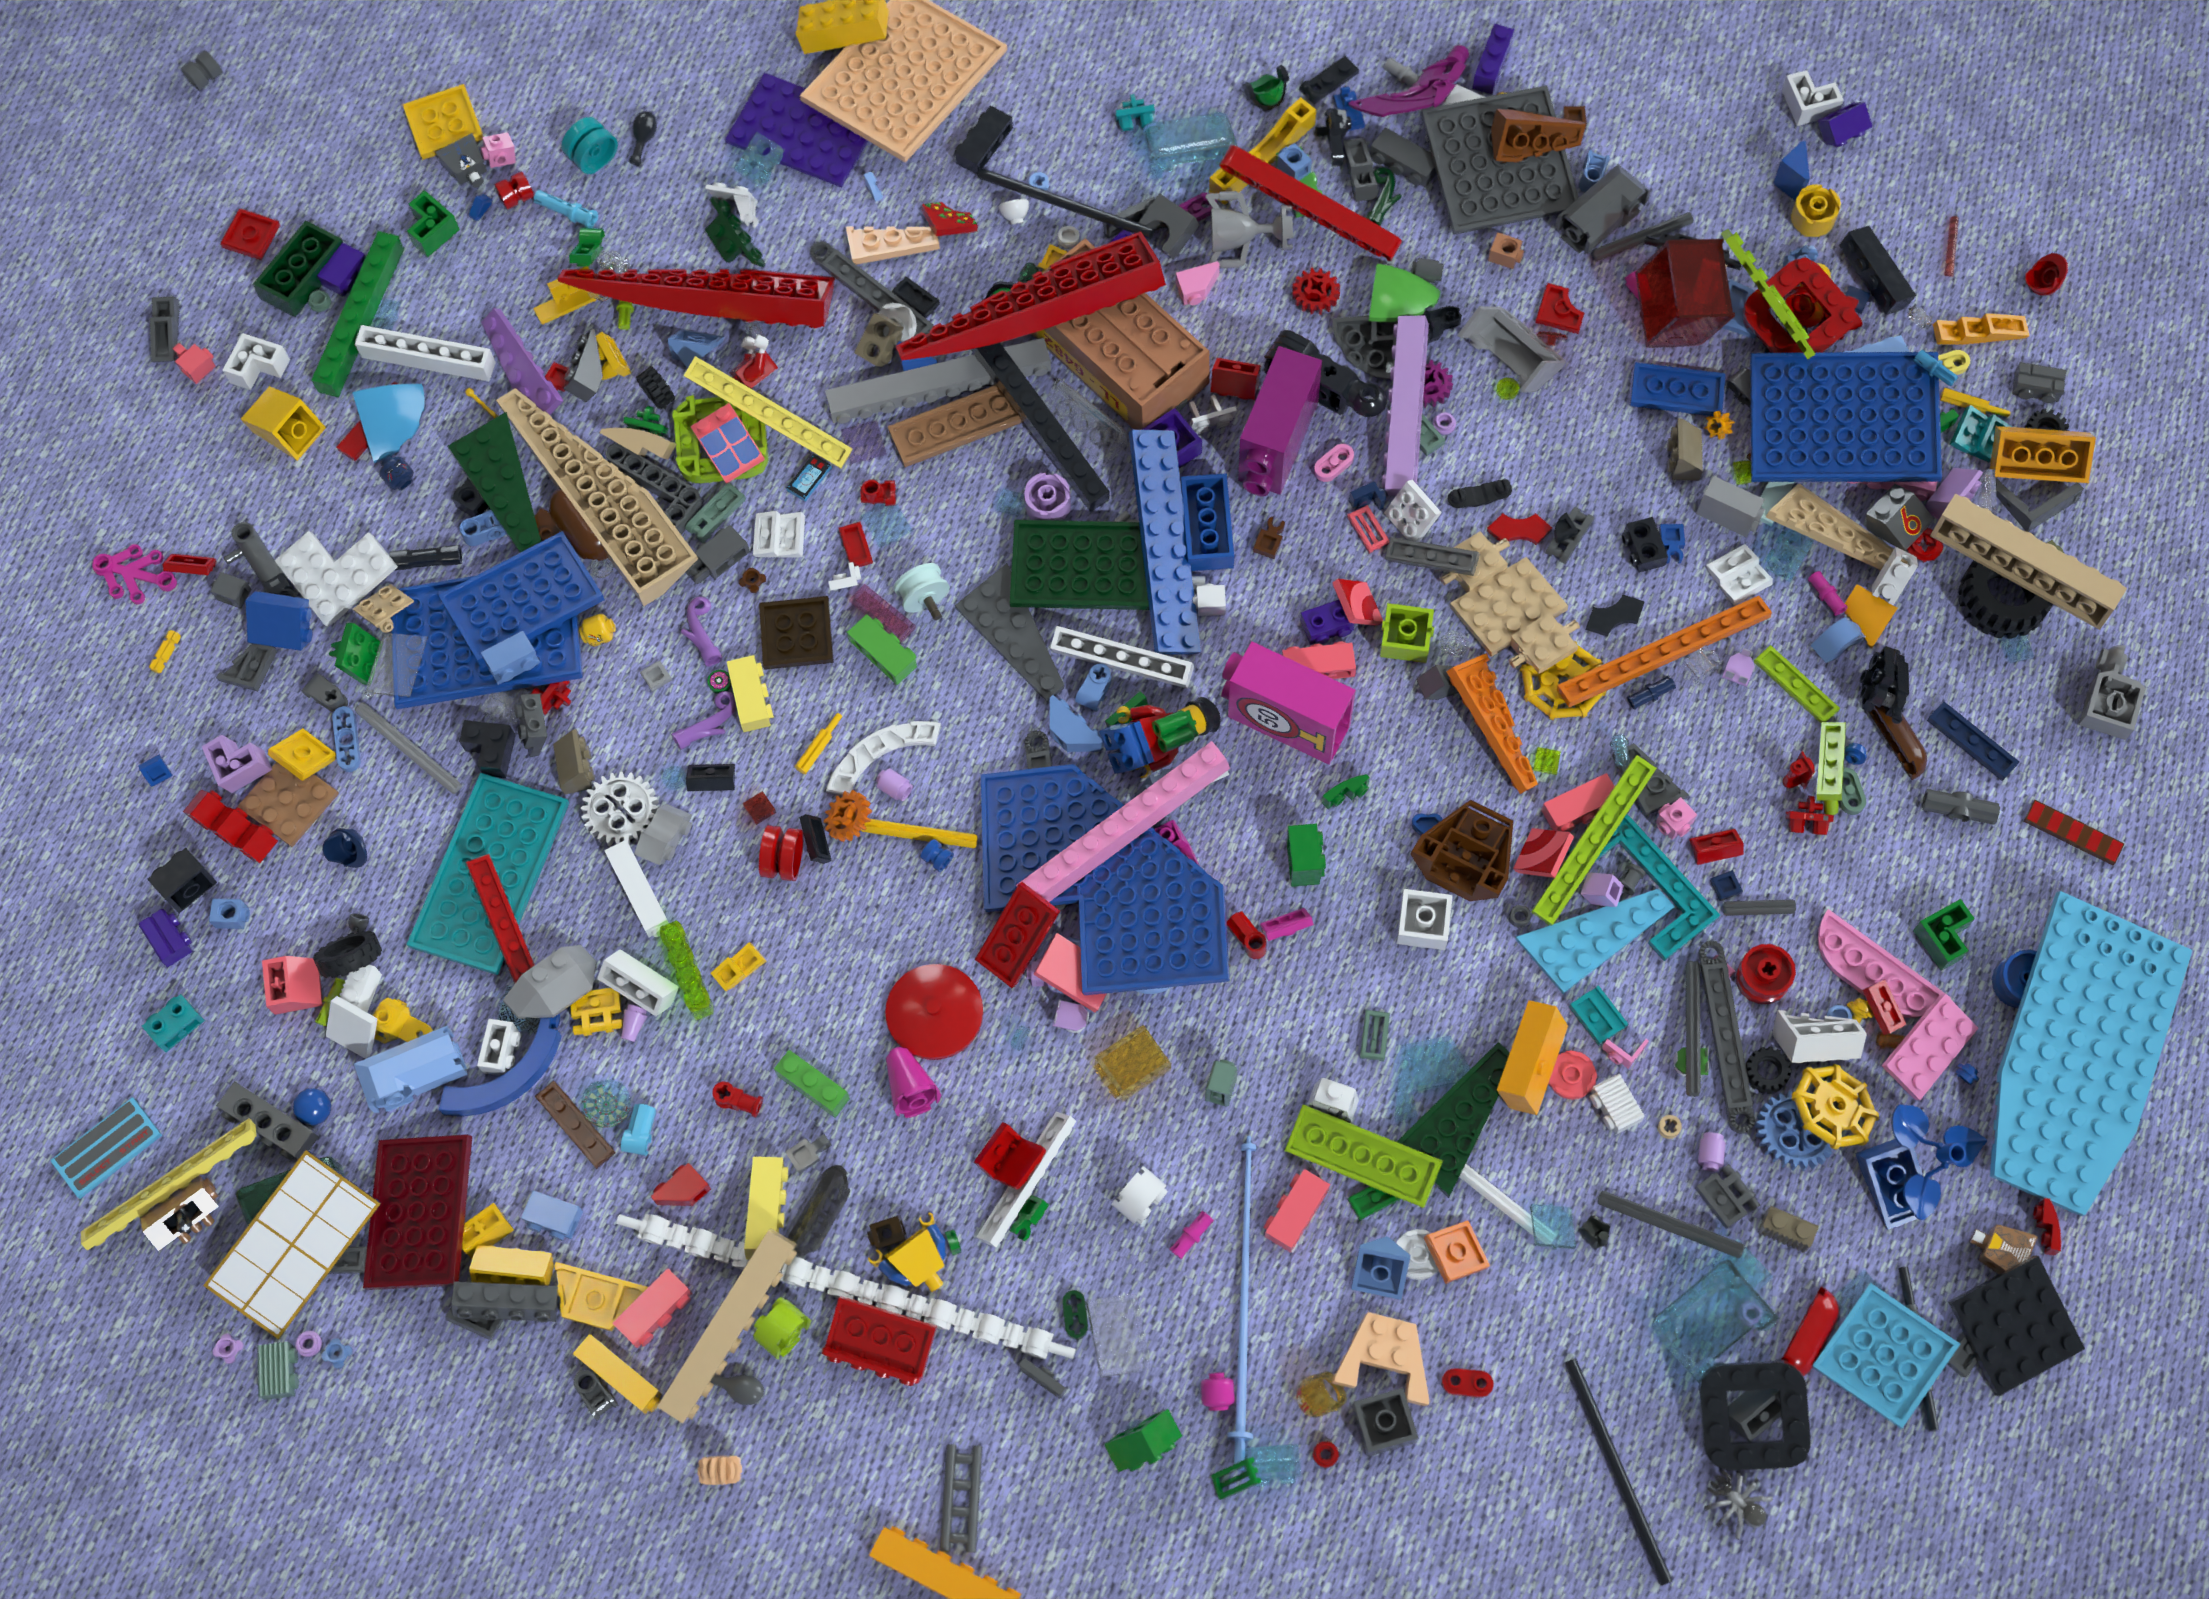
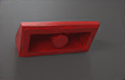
M1736 829L1689 839L1697 865L1744 855V843Z

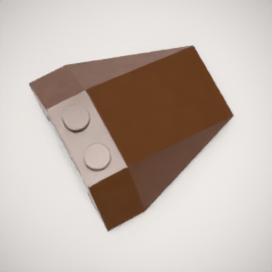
M1469 800L1422 834L1411 851V856L1426 880L1470 902L1498 898L1509 877L1514 821ZM1470 806V807H1472V808H1474V809H1477V810H1479V811H1481V812H1483V813H1485V814H1487V815H1489V816H1491V817H1493V818H1495V819H1497V820H1499V821H1501V822H1503V823L1509 825V827H1507V826H1505V825H1502V824H1500V823H1498V822H1496V821H1494V820H1492V819H1490V818H1488V817H1486V816H1484V815H1482V814H1480V813H1478V812H1476V811H1474V810H1472V809H1470V808H1468V807Z

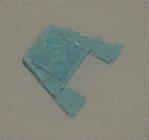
M1451 1036L1401 1046L1395 1122L1417 1118L1413 1092L1454 1085L1471 1069Z

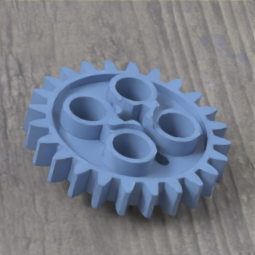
M1788 1091L1786 1098L1782 1093H1779L1776 1099L1771 1097L1768 1104L1765 1103L1761 1108L1762 1111L1757 1115L1759 1121L1755 1124L1756 1128L1761 1129L1756 1133V1137L1763 1138L1759 1146H1767L1768 1148L1764 1154L1769 1155L1772 1153L1774 1155L1772 1162H1776L1778 1159L1782 1160L1781 1166L1783 1168L1787 1163H1790L1792 1171L1798 1165H1800L1802 1171H1805L1808 1165L1814 1169L1817 1166V1162L1822 1165L1826 1158L1831 1156L1833 1153L1831 1150L1834 1149L1830 1148L1828 1143L1809 1130L1805 1131L1803 1129L1804 1124L1796 1103L1791 1099L1792 1091ZM1806 1102V1104H1807V1106H1808V1109H1809V1112H1810V1114H1811V1111H1810L1811 1104L1808 1103V1102ZM1777 1116L1783 1117L1787 1123L1780 1122ZM1821 1122L1816 1123L1832 1134V1130L1830 1128H1828ZM1807 1138L1813 1139L1816 1145L1810 1144ZM1782 1140L1789 1141L1792 1147L1785 1146Z

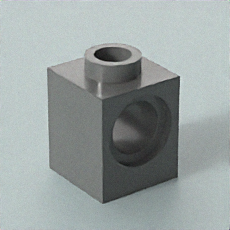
M220 572L218 578L213 581L210 592L216 600L241 609L252 589L245 580Z

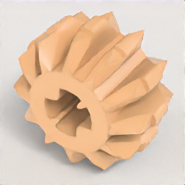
M709 1456L699 1460L697 1475L701 1484L723 1485L737 1483L741 1480L742 1465L740 1458L737 1456Z

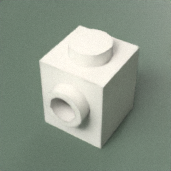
M1203 584L1202 586H1197L1193 603L1196 605L1198 616L1226 615L1225 585Z

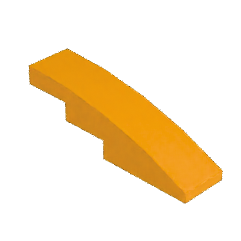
M1986 313L1982 318L1961 317L1958 321L1937 320L1933 324L1937 344L1945 345L2015 340L2030 336L2025 316Z

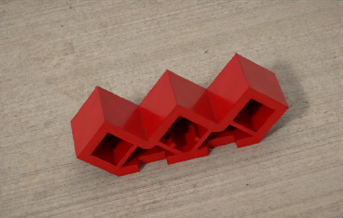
M200 790L183 812L206 830H210L230 846L239 849L251 860L261 863L278 842L272 836L274 832L264 824L261 827L252 824L246 819L248 814L240 808L236 807L233 809L225 806L220 802L223 798L213 790L209 792Z

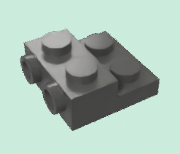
M540 694L521 695L518 703L514 706L515 717L519 718L520 721L518 726L519 739H523L524 748L528 749L529 757L539 756L547 738Z

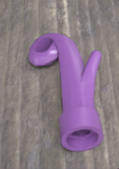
M696 597L689 603L687 608V619L691 632L682 629L681 633L694 643L700 651L705 665L710 667L721 662L722 655L710 640L697 615H704L710 610L711 602L705 597ZM699 604H703V605H704L703 608H701V609H696V607H697Z
M729 691L719 692L715 697V704L721 711L671 734L675 743L679 744L677 746L680 750L698 739L725 733L724 729L715 728L735 712L737 706L733 693ZM727 698L730 701L729 705L721 703V700Z

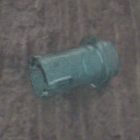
M1622 734L1613 736L1610 746L1613 747L1615 765L1623 767L1621 757H1623L1625 766L1629 765L1631 762L1627 747L1629 740Z

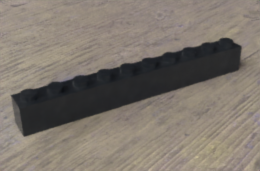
M999 342L971 349L1088 510L1092 512L1109 501L1110 491L1002 344Z

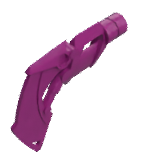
M1455 45L1446 59H1442L1423 69V73L1418 81L1411 88L1400 93H1391L1390 96L1386 93L1349 102V106L1378 117L1417 111L1432 106L1435 108L1443 102L1456 86V84L1452 83L1459 79L1466 68L1465 63L1469 58V51L1463 45Z

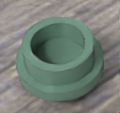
M316 290L310 294L308 304L313 311L323 312L330 307L331 298L326 292Z

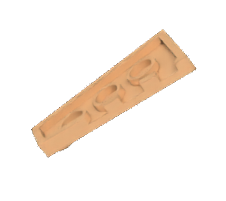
M846 227L852 261L856 265L940 249L938 236L934 234L931 227H907L906 230H898L895 227H886V230H874V227H864V230H856L854 227Z

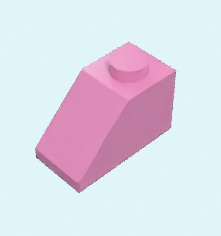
M1218 261L1176 273V286L1183 305H1197L1206 299L1219 277L1220 264Z

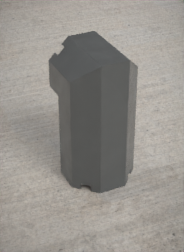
M1617 164L1557 217L1555 227L1557 231L1562 230L1563 235L1561 239L1577 253L1584 251V254H1588L1616 228L1624 227L1640 213L1638 209L1640 204L1642 203L1645 206L1651 191L1622 166Z

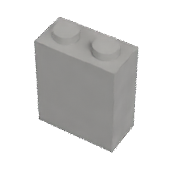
M1713 476L1696 514L1747 537L1750 531H1756L1761 521L1760 519L1765 511L1761 507L1765 499Z

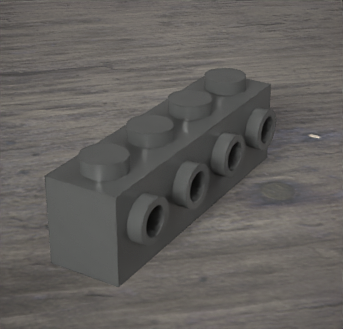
M454 1282L451 1303L452 1315L462 1319L480 1318L487 1320L556 1322L558 1286Z

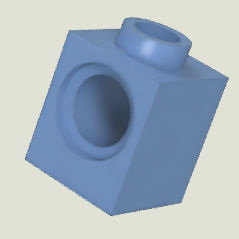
M1295 143L1283 148L1279 152L1277 168L1298 181L1311 173L1312 159Z
M212 899L209 922L215 928L244 929L245 922H248L250 919V910L241 899ZM231 911H235V914L232 917L227 918V915Z

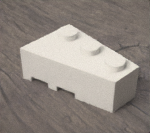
M1777 1010L1773 1037L1792 1063L1861 1058L1867 1033L1857 1020L1825 1016L1824 1020L1809 1018L1807 1013H1801L1800 1017L1785 1015V1011Z

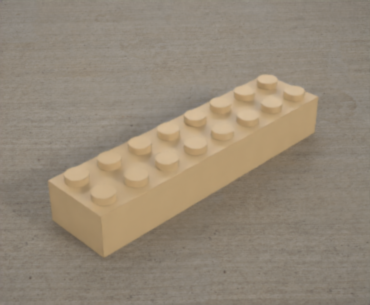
M1956 493L1930 535L2099 630L2115 610L2127 590L2119 581L2106 577L2097 569L2079 562L2074 556L2066 555L2057 550L2054 545L2037 539L2032 533L2017 528L2010 521L1997 517L1990 510L1981 508L1972 503L1968 498L1959 496Z

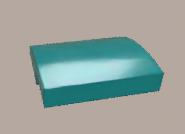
M1970 405L1965 408L1950 445L1964 453L1990 463L1996 426H2012L1996 415L1988 417Z

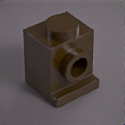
M899 1215L870 1224L871 1231L867 1232L871 1246L875 1245L876 1249H882L908 1239L902 1218ZM887 1228L892 1232L889 1238L883 1236V1231Z

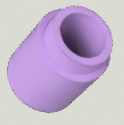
M890 768L886 771L882 770L876 779L878 783L877 788L895 800L900 799L904 801L913 788L908 779Z
M1709 1132L1704 1133L1703 1138L1700 1139L1698 1164L1703 1166L1704 1170L1718 1171V1168L1724 1166L1726 1142L1723 1141V1135Z

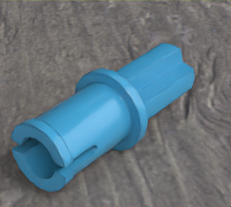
M1923 349L1913 360V362L1927 370L1930 376L1935 375L1949 386H1952L1958 379L1955 373L1942 365V360L1937 361Z

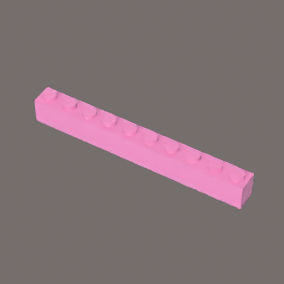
M1211 741L1021 882L1050 902L1228 771L1230 767L1226 758Z

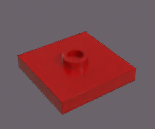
M239 208L220 245L224 249L262 260L281 225L277 220Z

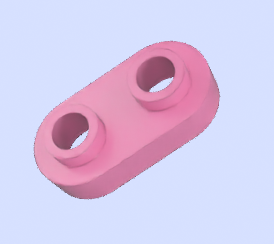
M1338 444L1316 462L1314 469L1316 478L1322 482H1329L1335 479L1353 463V449L1347 444ZM1344 455L1346 459L1340 460L1338 457ZM1328 469L1330 472L1328 474H1324L1322 470Z

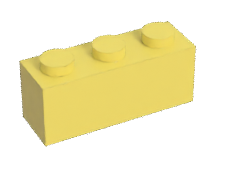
M754 655L727 661L743 732L771 726L770 718H774L771 704L766 705L765 697H769L766 683L761 684L760 677L764 676L761 662L756 663Z

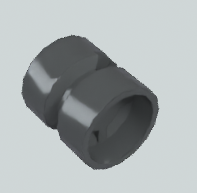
M203 50L196 56L195 62L189 61L180 68L185 78L193 86L197 85L195 88L198 91L209 84L208 79H216L223 73L219 64L206 50Z

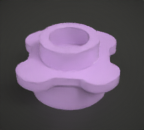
M223 1334L213 1348V1355L215 1357H222L227 1364H231L235 1361L238 1351L243 1349V1342L232 1339L230 1334Z

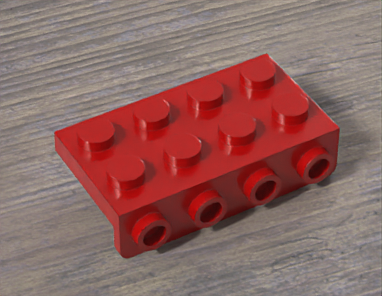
M840 1296L826 1345L822 1349L821 1354L827 1356L826 1359L831 1362L841 1363V1361L851 1363V1367L856 1370L865 1371V1369L875 1371V1375L879 1377L889 1378L892 1376L898 1378L899 1382L904 1385L914 1386V1383L918 1384L922 1381L937 1326Z

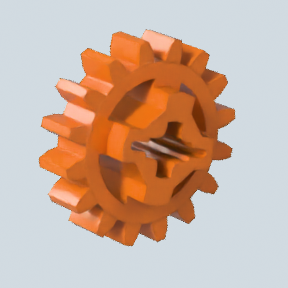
M851 790L850 794L844 791L843 797L837 795L836 802L829 803L831 809L825 811L828 815V818L823 820L827 824L825 830L829 832L831 837L841 842H844L846 839L852 841L853 835L860 837L859 831L861 829L866 830L865 823L871 821L867 817L872 813V810L868 808L871 803L866 800L864 795L854 790Z

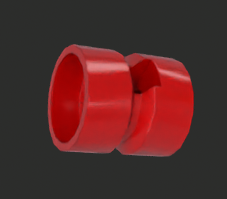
M522 171L512 175L509 181L504 179L494 184L506 210L517 206L520 200L525 202L534 198L533 190Z

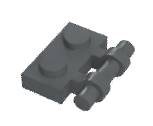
M1730 1164L1722 1169V1172L1727 1177L1724 1180L1716 1172L1695 1187L1725 1229H1728L1748 1214L1742 1205L1747 1203L1752 1211L1760 1206V1203L1755 1198L1756 1194L1752 1189L1749 1190L1741 1180L1742 1176L1738 1171L1735 1172ZM1733 1185L1741 1196L1736 1198L1728 1188L1729 1186Z

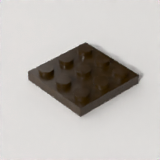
M828 596L759 603L764 670L834 663Z

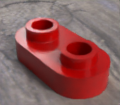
M1452 1368L1444 1373L1442 1387L1450 1395L1484 1398L1492 1392L1494 1381L1491 1375L1485 1371ZM1452 1377H1457L1460 1381V1384L1453 1385L1450 1379ZM1479 1379L1483 1380L1486 1384L1485 1387L1479 1388L1476 1381Z

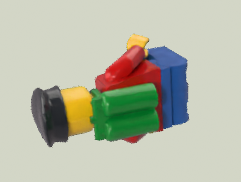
M1199 697L1195 701L1188 702L1184 708L1175 713H1166L1163 708L1151 705L1134 707L1131 710L1121 706L1117 709L1116 713L1123 712L1127 716L1120 717L1118 719L1120 723L1109 726L1099 732L1106 751L1116 750L1108 754L1114 774L1134 769L1139 770L1145 767L1147 772L1140 778H1147L1151 775V771L1155 772L1170 765L1178 754L1180 746L1192 742L1199 735L1204 736L1209 732H1216L1220 727L1221 717L1215 704L1205 697ZM1129 718H1132V719H1133V720L1129 721L1130 723L1124 724V723H1126V722L1129 720Z

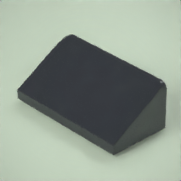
M735 764L688 765L686 774L687 791L735 790Z

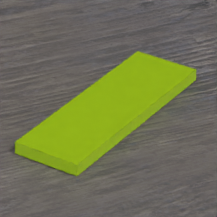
M1302 1104L1284 1150L1422 1208L1426 1206L1443 1162L1440 1159Z

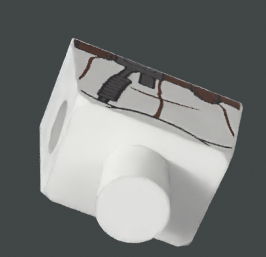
M1321 1078L1314 1085L1307 1106L1351 1123L1359 1098L1354 1088Z

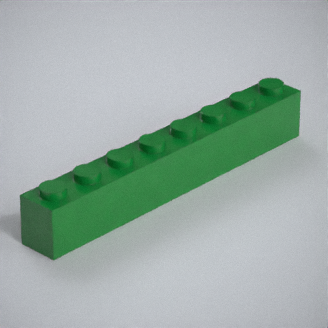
M381 231L377 232L311 379L319 393L339 398L359 353L355 342L361 325L371 326L404 251L399 236Z

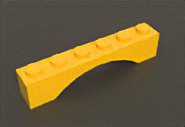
M1300 97L1285 110L1272 130L1249 153L1271 165L1276 160V153L1296 143L1315 126L1316 109ZM1222 168L1209 177V193L1223 191L1240 192L1248 185ZM1225 200V201H1220V202H1221L1222 204L1226 205L1230 200Z

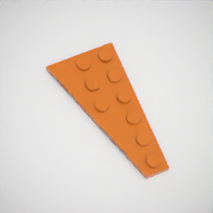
M1485 653L1454 666L1446 672L1450 677L1451 684L1456 687L1461 695L1463 704L1473 715L1475 724L1482 730L1488 745L1497 755L1500 765L1509 775L1513 787L1518 790L1519 794H1522L1538 785L1528 758L1521 753L1520 746L1523 744L1520 737H1515L1512 730V727L1515 726L1503 693L1497 690L1494 681L1497 677L1494 671L1490 672L1486 663L1490 659L1488 654Z

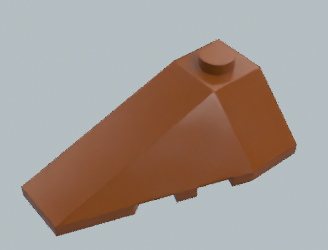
M1496 109L1491 128L1494 160L1519 162L1523 161V158L1542 156V153L1553 150L1557 152L1580 146L1586 124L1584 122L1523 111Z

